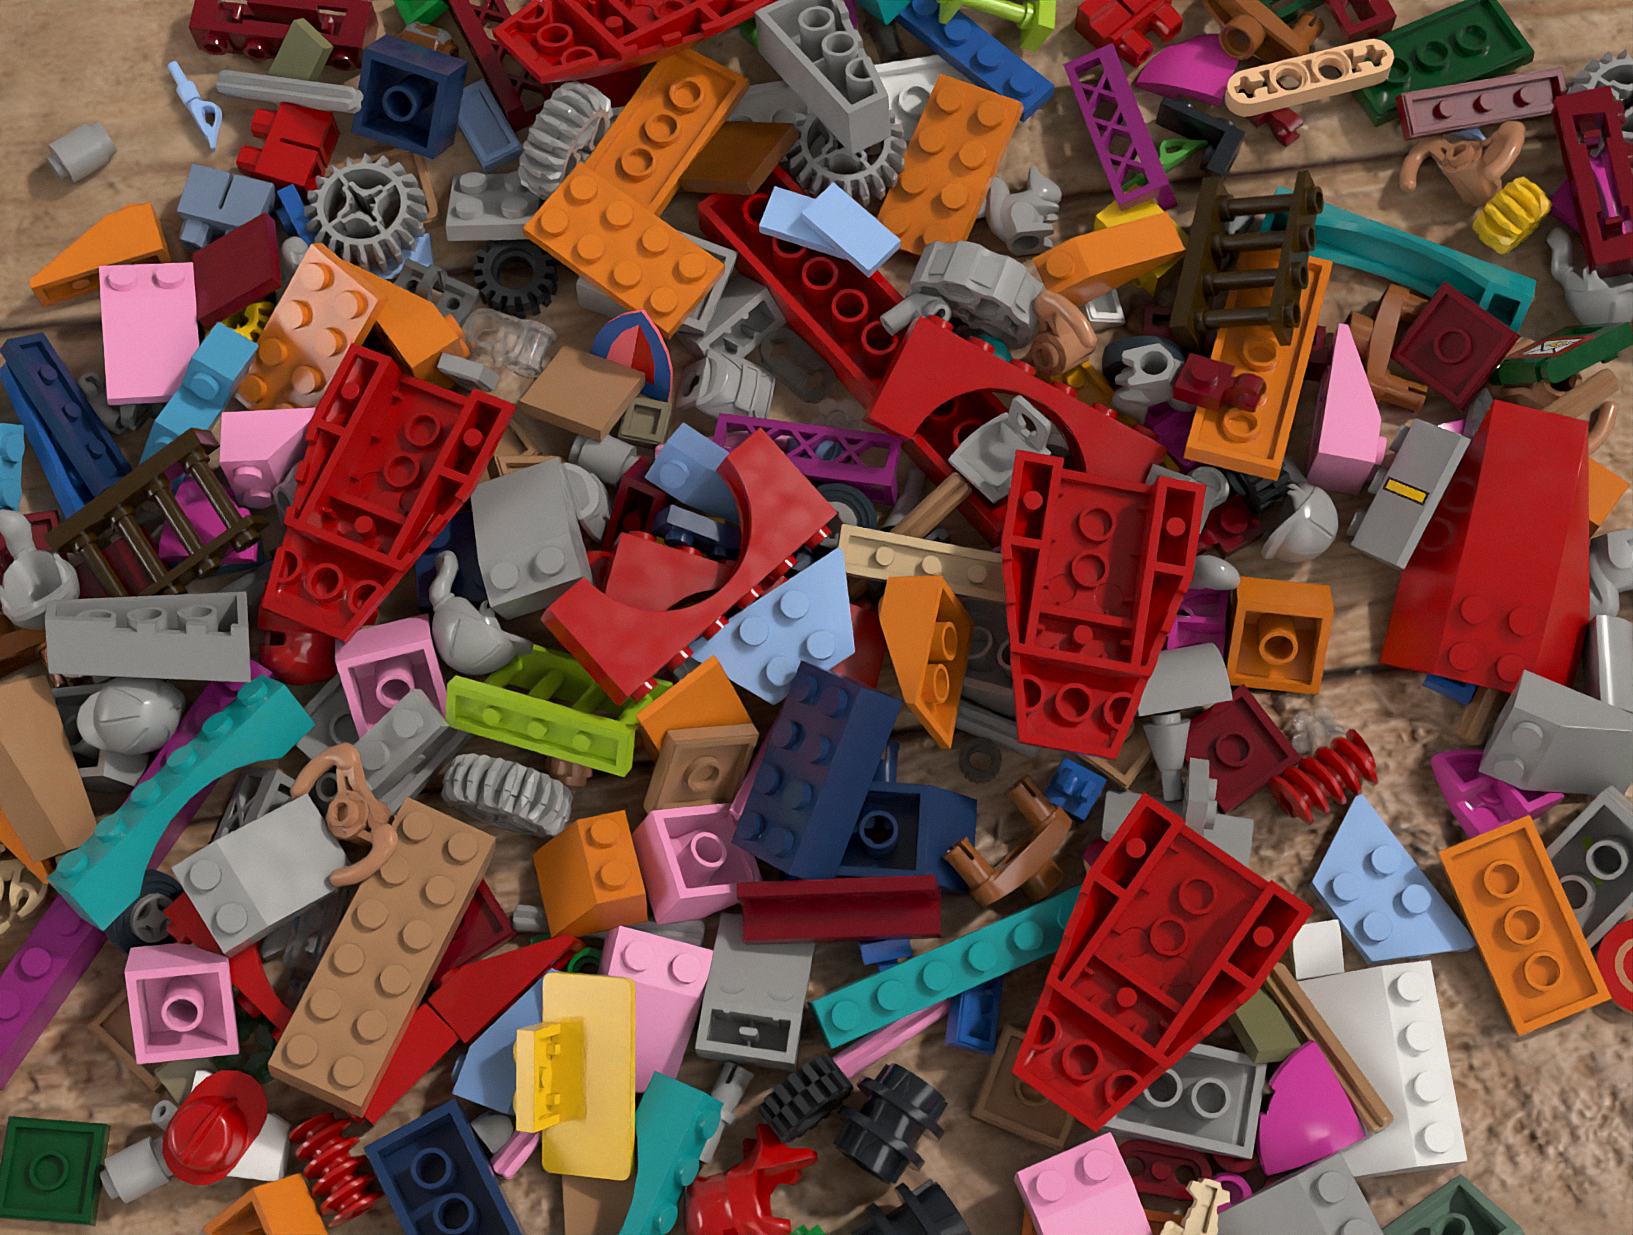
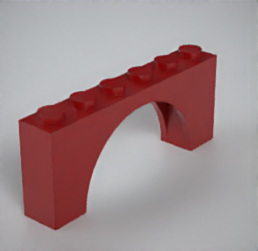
M929 314L927 319L919 316L912 320L862 418L863 422L901 442H905L913 437L917 428L933 410L951 398L968 393L993 392L1012 397L1020 395L1034 408L1044 414L1055 425L1065 440L1072 456L1075 471L1145 484L1152 465L1160 466L1168 450L1166 446L1156 442L1159 435L1152 430L1138 424H1133L1132 428L1116 420L1118 413L1111 408L1097 402H1093L1089 406L1075 398L1077 391L1070 386L1056 380H1052L1051 384H1048L1034 376L1036 369L1014 358H1011L1009 363L993 355L995 348L989 343L970 336L968 341L952 333L954 326L951 323L933 314Z
M761 427L729 453L716 469L734 498L741 525L738 559L729 580L721 590L710 598L690 607L670 611H651L618 602L602 593L583 577L552 603L540 618L545 626L618 707L630 697L636 704L640 702L658 685L657 681L653 678L665 666L671 672H674L694 654L689 647L690 644L701 635L708 642L729 623L724 615L735 605L742 611L746 609L764 592L758 586L770 574L776 581L779 580L798 563L793 556L794 553L804 545L812 551L832 533L826 525L838 513Z
M630 531L629 534L621 532L612 546L600 591L612 599L631 607L651 611H670L686 604L704 601L716 594L729 580L737 561L723 559L716 562L701 557L702 553L699 550L689 546L676 545L672 548L656 543L657 539L645 532ZM770 574L758 585L764 592L755 601L789 579L782 576L776 581ZM854 602L853 605L850 604L855 653L830 670L876 689L887 646L878 616V607L870 603Z
M185 891L163 911L172 921L165 929L180 944L191 945L194 943L200 949L228 957L222 952ZM258 940L233 957H228L231 982L241 991L235 997L236 1001L254 1019H257L263 1013L276 1026L269 1034L279 1042L294 1012L282 1002L272 988L263 968ZM424 1003L415 1011L363 1118L348 1111L346 1112L359 1125L366 1119L373 1125H377L461 1038Z

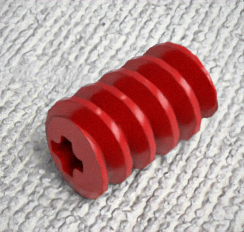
M1349 729L1346 733V738H1334L1330 742V748L1326 746L1317 748L1314 752V758L1311 756L1301 758L1298 762V768L1295 766L1286 767L1282 772V778L1271 776L1268 780L1272 795L1282 810L1289 817H1299L1309 826L1314 823L1311 808L1315 807L1324 816L1330 814L1327 802L1329 797L1340 806L1346 804L1344 788H1347L1355 796L1361 795L1360 778H1363L1373 787L1378 784L1375 772L1376 763L1372 752L1355 729Z
M334 1112L325 1113L304 1122L293 1129L287 1136L293 1144L303 1143L296 1151V1158L300 1162L311 1161L304 1169L305 1178L308 1180L320 1179L312 1187L311 1192L316 1198L328 1197L321 1204L319 1210L323 1216L336 1217L329 1223L327 1228L341 1225L364 1214L385 1196L383 1191L367 1192L366 1187L376 1178V1174L374 1172L359 1174L358 1169L368 1160L367 1154L351 1156L349 1151L360 1142L359 1136L343 1138L341 1133L352 1124L350 1118L335 1120Z

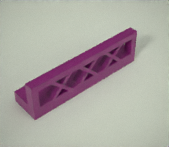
M1113 43L1063 64L1121 212L1153 198H1156L1158 206L1164 212L1177 207V201ZM1102 64L1105 72L1097 87L1079 81L1077 74ZM1109 84L1113 92L1107 91ZM1085 95L1091 96L1089 102L1087 101ZM1101 100L1118 104V108L1110 122L1093 117ZM1123 119L1127 127L1120 125ZM1099 129L1105 131L1103 137H1101ZM1115 134L1132 139L1133 141L1125 157L1107 152ZM1137 154H1138V156H1139V159H1140L1141 163H1140V162H1137V161H1134V159L1136 158ZM1113 165L1119 166L1117 172H1115ZM1129 170L1147 176L1149 184L1126 194L1123 193L1121 184Z
M719 413L713 442L729 453L734 449L724 447L728 429L748 431L752 435L761 427L772 440L781 435L790 436L795 439L799 447L786 454V456L815 488L823 484L843 483L859 489L873 504L895 506L898 494L895 475L902 446L900 440L882 433ZM828 440L838 442L845 452L832 461L819 460L812 450ZM871 447L889 449L885 468L865 466L858 456Z

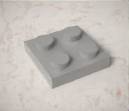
M518 171L508 174L469 172L464 175H453L445 225L447 241L528 239L524 236L523 227L542 206L543 199L521 185Z

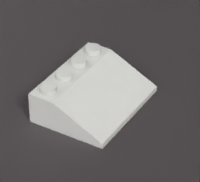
M1431 960L1384 965L1298 981L1297 983L1394 1117L1393 1122L1387 1128L1376 1134L1368 1132L1358 1118L1366 1137L1334 1152L1341 1153L1354 1179L1454 1168L1466 1162L1467 1155ZM1278 1006L1299 1043L1303 1045L1305 1042Z

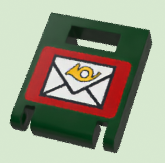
M1629 322L1566 326L1506 356L1488 380L1494 386L1510 383H1532L1544 380L1546 383H1558L1600 361L1602 364L1608 363L1618 358V352L1633 345V335Z

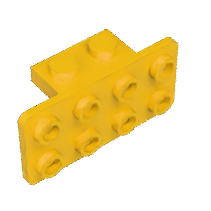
M569 972L548 973L543 978V1022L517 1029V1039L513 1047V1058L516 1063V1091L513 1097L516 1131L535 1133L542 1130V1166L549 1173L620 1181L629 1179L634 1175L636 986L630 977Z

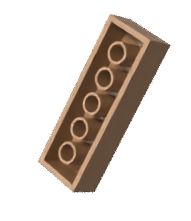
M407 796L391 825L397 832V849L385 865L372 876L364 879L360 884L268 1062L269 1072L272 1077L363 1118L495 854L496 837Z

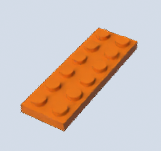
M1282 249L1241 252L1235 271L1278 268ZM1309 256L1307 263L1309 282L1307 288L1302 290L1299 302L1301 322L1298 328H1294L1290 346H1280L1269 325L1219 328L1211 359L1234 365V377L1243 373H1251L1263 378V384L1258 393L1261 395V400L1255 412H1246L1224 402L1219 412L1197 406L1183 458L1278 481L1333 261ZM1274 287L1229 290L1224 309L1270 306Z

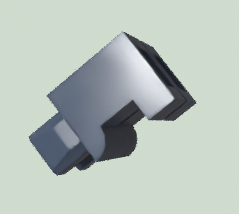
M192 163L177 208V213L183 222L179 236V242L183 249L195 253L207 246L211 237L219 239L264 212L271 218L276 219L278 215L276 211L281 208L282 202L274 184L237 174L233 178L229 172Z

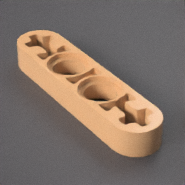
M1367 39L1242 70L1233 74L1228 81L1224 98L1225 105L1235 115L1247 117L1377 85L1384 82L1389 76L1394 60L1393 50L1381 40ZM1365 58L1371 59V61L1364 62ZM1380 62L1379 66L1374 67L1373 63ZM1327 65L1334 66L1340 70L1342 76L1335 80L1326 79L1321 76L1318 69ZM1282 76H1291L1300 83V87L1295 90H1285L1277 84L1276 80ZM1239 89H1245L1247 94H1254L1253 98H1247L1245 93H1238Z

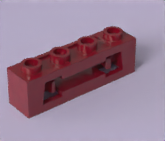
M195 0L188 27L199 50L212 55H224L226 53L241 54L254 60L264 61L269 58H276L293 20L304 18L334 46L325 65H331L343 71H351L355 68L361 69L364 48L375 42L379 23L372 1L245 0L247 4L221 0ZM320 9L335 12H344L346 13V15L343 16L320 13Z
M1610 85L1557 96L1554 99L1551 116L1589 272L1591 274L1593 270H1596L1600 279L1633 273V174L1631 170L1633 168V144L1631 141L1624 142L1621 127L1626 125L1623 103L1621 99L1614 101ZM1576 132H1579V134H1580V138H1581L1580 144H1579V141H1578V137H1577V133H1576ZM1602 133L1604 147L1601 156L1616 216L1605 218L1603 229L1600 231L1599 218L1602 214V207L1588 150L1598 148L1599 138ZM1623 222H1624L1626 234H1623V230H1622V223H1623Z

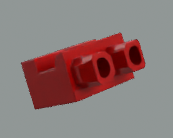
M1085 0L1077 8L1074 29L1096 49L1113 43L1118 57L1120 56L1134 68H1137L1149 58L1153 51L1154 45L1144 36L1152 30L1163 42H1169L1180 33L1184 20L1171 6L1172 0Z
M286 102L280 103L278 111L257 108L251 121V132L254 137L265 139L266 142L263 149L247 145L241 147L236 160L240 173L253 179L273 183L277 191L294 184L303 204L310 205L307 199L308 191L319 190L316 185V176L324 177L326 173L324 167H328L340 136L333 113Z

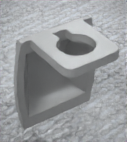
M707 350L705 358L684 369L675 407L678 410L685 411L695 406L718 420L719 413L768 419L776 376L744 358L720 351ZM697 375V377H700L699 384L694 386L689 395L691 382Z
M1018 395L1011 402L1009 414L1005 412L973 432L960 444L950 456L948 462L995 504L1006 498L1009 494L1015 451L1017 449L1051 455V452L1046 448L1051 423L1027 400ZM1022 413L1033 421L1037 431L1031 433L1025 428L1026 422L1022 417Z
M564 462L562 467L578 521L594 541L602 543L612 512L610 496L603 483L594 473L589 474L586 470L575 464Z

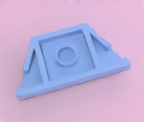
M838 547L749 605L743 611L729 618V623L708 642L703 636L689 645L690 649L694 652L691 658L703 663L714 655L721 663L729 680L775 706L787 698L791 682L796 675L801 660L830 670L854 654L855 647L845 562L841 548Z
M1364 795L1355 796L1309 887L1334 920L1338 919L1341 930L1368 965L1392 962L1395 959L1429 957L1431 954L1465 952L1473 948L1476 943L1471 934Z

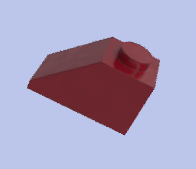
M642 455L623 474L600 551L611 552L612 546L621 532L629 534L630 531H641L650 534L654 516L671 504L675 506L676 498L645 478L655 461L654 459Z

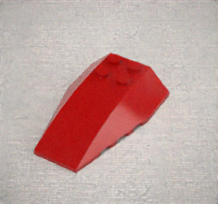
M533 0L494 28L492 33L493 38L541 84L582 80L622 72L656 62L700 45L755 18L754 11L778 0H543L542 2Z
M351 342L309 422L305 440L308 442L305 457L298 464L295 476L298 484L292 506L287 507L283 522L286 526L282 546H277L262 608L347 644L475 491L517 408L515 404L474 388L469 397L405 374L392 357Z
M1494 399L1463 455L1464 457L1446 487L1444 495L1429 520L1405 569L1401 571L1379 663L1425 675L1432 674L1509 694L1512 693L1524 670L1572 689L1590 618L1588 421Z
M1017 449L1015 451L1000 543L1017 740L1021 744L1115 761L1139 707L1148 680L1152 676L1158 662V657L1167 635L1170 633L1177 617V611L1193 579L1207 485L1159 476L1152 485L1073 471L1063 469L1064 458Z
M1145 792L1085 876L1075 907L1069 918L1056 957L1050 968L1040 999L1011 1071L1094 1132L1102 1128L1257 993L1314 910L1273 880L1270 882L1266 881L1185 825L1186 820Z

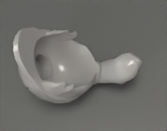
M1553 228L1547 238V243L1552 248L1553 253L1551 273L1554 279L1561 283L1562 288H1565L1564 298L1574 317L1583 325L1617 322L1631 323L1633 321V276L1628 273L1600 279L1596 270H1593L1590 274L1588 267L1579 269L1578 266L1573 265V245L1571 239L1561 228Z
M1284 455L1283 462L1286 466L1283 469L1290 475L1291 479L1288 481L1291 484L1287 486L1292 490L1287 492L1289 496H1287L1279 513L1278 528L1264 526L1268 531L1264 532L1268 540L1263 545L1261 555L1268 560L1275 558L1283 562L1298 563L1312 560L1328 549L1337 534L1338 516L1331 497L1320 487L1310 484L1294 462Z
M1 509L0 532L5 539L6 547L14 557V562L3 574L2 586L0 585V602L3 613L15 625L24 629L45 630L47 601L79 598L80 586L76 570L69 562L63 560L59 554L51 550L36 549L32 539L31 524L21 512Z
M449 550L438 554L434 558L437 574L429 588V601L433 605V611L435 612L432 621V637L442 660L460 673L484 675L499 670L510 663L514 657L532 654L533 643L530 640L501 630L499 622L495 617V611L491 607L487 608L488 600L483 601L479 610H477L468 599L455 597L451 593L452 584L459 570L456 555Z
M115 677L100 690L91 694L79 707L76 717L77 728L87 744L99 749L115 751L126 755L148 753L158 750L174 735L180 723L181 714L186 709V699L184 694L171 681L165 682L161 678Z

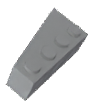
M778 0L754 11L759 53L851 155L891 137L887 91L870 56L867 57L864 51L862 38L858 30H854L849 19V11L843 0Z
M246 592L47 601L45 630L49 674H62L65 677L72 678L93 675L251 682Z

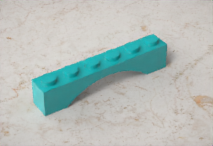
M1278 185L1274 195L1289 194L1294 191ZM1325 202L1322 213L1317 214L1315 223L1316 247L1313 252L1309 253V256L1330 260L1333 263L1361 269L1391 279L1431 298L1445 281L1518 333L1533 300L1537 280ZM1289 212L1266 214L1259 232L1286 230Z
M260 674L256 679L244 684L238 691L237 697L222 712H218L207 719L202 727V731L186 746L175 750L167 759V764L150 780L139 784L133 790L130 799L117 812L101 820L95 827L94 833L78 849L63 856L57 865V869L46 879L80 918L104 931L140 896L145 870L157 842L170 821L190 798L210 782L235 768L261 760L282 758L315 726V723L285 684Z
M1082 885L1070 887L948 943L807 1001L825 1047L833 1049L1058 951Z
M654 1071L635 1113V1129L638 1140V1172L633 1200L619 1235H665L671 1230L676 1222L678 1215L677 1206L685 1188L693 1182L698 1173L699 1158L705 1144L718 1129L721 1119L720 1111L724 1105L723 1102L703 1091Z

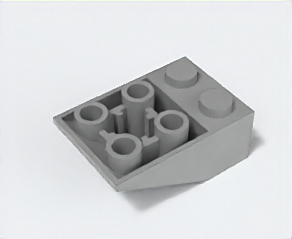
M722 912L700 1015L695 1046L698 1058L796 1072L815 943L746 945L743 941V915Z

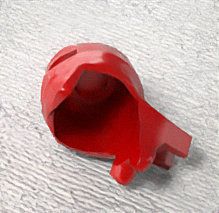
M265 582L257 615L258 629L264 631L263 644H259L260 656L258 660L260 665L273 672L274 676L281 682L292 686L311 685L332 679L338 673L335 663V639L262 608L268 582ZM377 608L362 626L375 624L379 614Z
M758 1123L755 1127L757 1139L745 1138L743 1140V1162L730 1167L726 1172L707 1177L696 1176L693 1182L686 1187L683 1223L687 1235H791L790 1220L773 1217L770 1195L778 1184L795 1186L802 1177L801 1168L818 1162L817 1152L811 1148H790L780 1141L768 1124Z

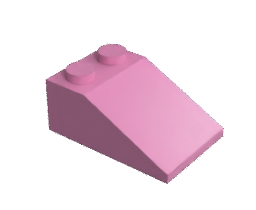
M193 262L99 266L108 405L169 402L181 386L191 357L199 348Z
M1339 323L1329 346L1327 366L1319 384L1305 478L1310 484L1321 489L1358 496L1365 481L1372 482L1377 465L1382 464L1387 438L1379 436L1382 419L1349 325Z
M618 926L606 933L597 975L630 977L635 982V1093L644 1095L654 1071L676 1080L703 1000L714 950Z
M1111 1132L1018 1171L1013 1178L1038 1235H1153L1132 1178Z

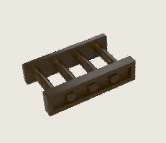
M1308 170L1298 171L1293 193L1234 198L1232 194H1229L1220 176L1202 178L1169 328L1184 354L1202 353L1206 334H1209L1211 329L1269 325L1280 346L1291 345L1294 328H1298L1301 322V309L1299 305L1301 292L1307 288L1309 282L1307 267L1309 253L1313 252L1316 247L1317 214L1322 213L1324 207L1322 189L1319 186H1315ZM1289 212L1286 230L1228 235L1230 222H1233L1236 217ZM1282 249L1278 268L1220 272L1222 259L1226 258L1229 253ZM1274 287L1270 306L1211 310L1214 296H1217L1219 291Z
M191 427L43 537L52 552L81 555L108 598L130 597L97 546L100 541L98 538L100 534L110 527L117 528L153 583L135 597L186 594L184 587L196 578L202 580L219 571L224 565L221 560L233 551L239 553L255 545L261 539L258 533L270 524L265 516L246 515L242 518L207 464L210 461L208 455L219 448L220 444L210 430ZM183 473L192 474L227 529L206 545L171 492L173 488L171 482ZM147 500L156 503L190 556L169 572L134 519L136 515L134 509Z

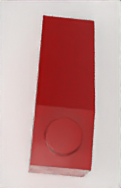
M568 933L464 965L460 970L453 968L437 981L435 985L437 991L427 1000L465 1044L472 1045L551 968L561 971L586 945L581 939Z

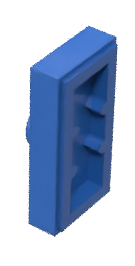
M1003 974L950 998L945 1045L980 1055L995 1053Z

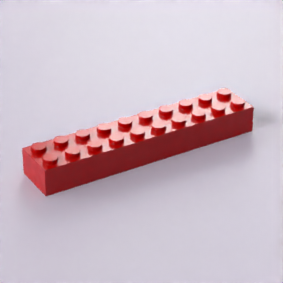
M779 165L774 168L753 196L712 193L697 205L699 228L712 243L738 252L734 265L737 271L767 287L785 317L786 324L867 411L910 326L909 324L892 336L882 325L880 316L902 302L904 298L878 270L868 278L848 259L844 260L759 232V224L775 186L808 196ZM992 392L968 393L953 397L933 410L917 428L913 437L908 441L902 442L901 449L926 474L932 483L938 487L952 473L957 472L962 475L948 462V459L960 444L987 422L1005 412L1009 414V410ZM965 478L970 484L972 491L956 509L994 549L1001 543L1008 496L994 504Z

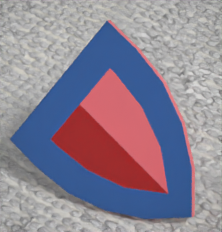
M644 309L622 313L608 321L596 335L590 354L645 373V386L640 393L654 400L669 403L673 381L670 355L664 342L665 337L660 334V331Z

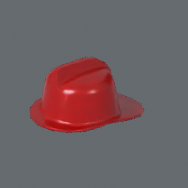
M222 1070L207 1076L200 1082L175 1113L164 1133L162 1154L168 1169L179 1180L191 1185H210L224 1179L236 1167L265 1124L268 1101L263 1087L252 1076L238 1070Z

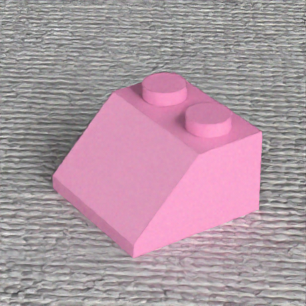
M316 407L222 412L219 463L232 491L235 492L234 495L239 506L264 509L275 504L272 490L283 483L291 468L305 457L308 445L305 437Z
M428 613L358 630L347 644L335 639V663L359 739L412 689H422L445 719L447 682L441 657L433 641L432 624Z
M732 803L653 810L631 835L641 876L657 925L702 919L739 903L737 899V883L763 882L755 856L731 843L738 822L730 813Z
M184 943L130 948L124 973L137 1064L239 1054L240 1049L228 957Z

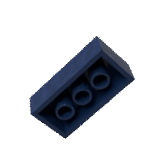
M801 660L796 675L791 682L790 690L777 724L773 729L764 758L756 773L744 810L737 822V828L731 843L787 874L808 880L834 879L903 701L843 674Z
M455 1099L363 1147L405 1235H526L475 1130L470 1125L471 1122L463 1106Z

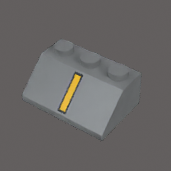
M1415 418L1411 428L1402 424L1389 450L1397 453L1389 470L1381 466L1379 467L1367 491L1375 495L1372 504L1367 512L1358 508L1346 534L1354 537L1349 547L1400 572L1404 570L1471 439Z

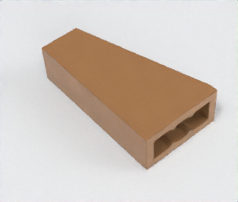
M45 674L0 685V808L34 863L54 857L58 865L63 856L78 849L94 833L97 823Z

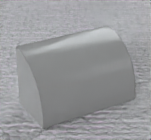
M740 274L725 286L705 335L676 331L675 334L697 361L705 358L707 350L720 351L744 358L787 321L767 287Z
M1595 615L1588 623L1582 647L1584 694L1633 714V625L1623 618Z
M1205 643L1161 651L1152 676L1149 678L1135 716H1145L1233 700L1226 666L1216 645Z

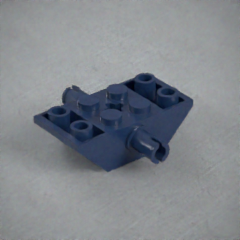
M888 740L886 759H880L834 879L935 875L941 889V894L970 896L968 893L970 887L948 861L943 859L942 855L949 849L952 851L950 847L964 836H967L969 842L975 848L977 799L932 785L897 783L900 744L896 741ZM874 829H883L884 836L888 839L884 840L882 844H876L867 837L873 836ZM779 869V881L808 880L787 874Z

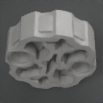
M959 240L955 243L934 241L924 247L905 298L914 293L939 297L951 307L952 316L948 322L954 326L952 333L967 341L970 336L976 337L981 334H989L990 337H997L1003 340L1007 348L1017 350L1027 346L1038 321L1037 313L1034 310V300L1046 288L1043 283L1036 280L1028 272L1027 267L1009 256L997 254L979 244Z

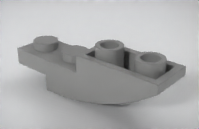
M412 689L353 745L360 753L367 786L376 799L380 798L425 758L422 752L449 727V724L422 689ZM332 766L315 782L308 794L326 824L329 804L338 794L337 766ZM291 796L283 805L295 799Z

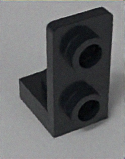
M1163 97L1159 105L1156 124L1190 140H1207L1208 145L1206 147L1208 148L1199 169L1205 171L1204 178L1220 176L1224 183L1240 152L1245 131L1238 129L1234 123L1227 119L1213 118L1198 111L1189 102Z

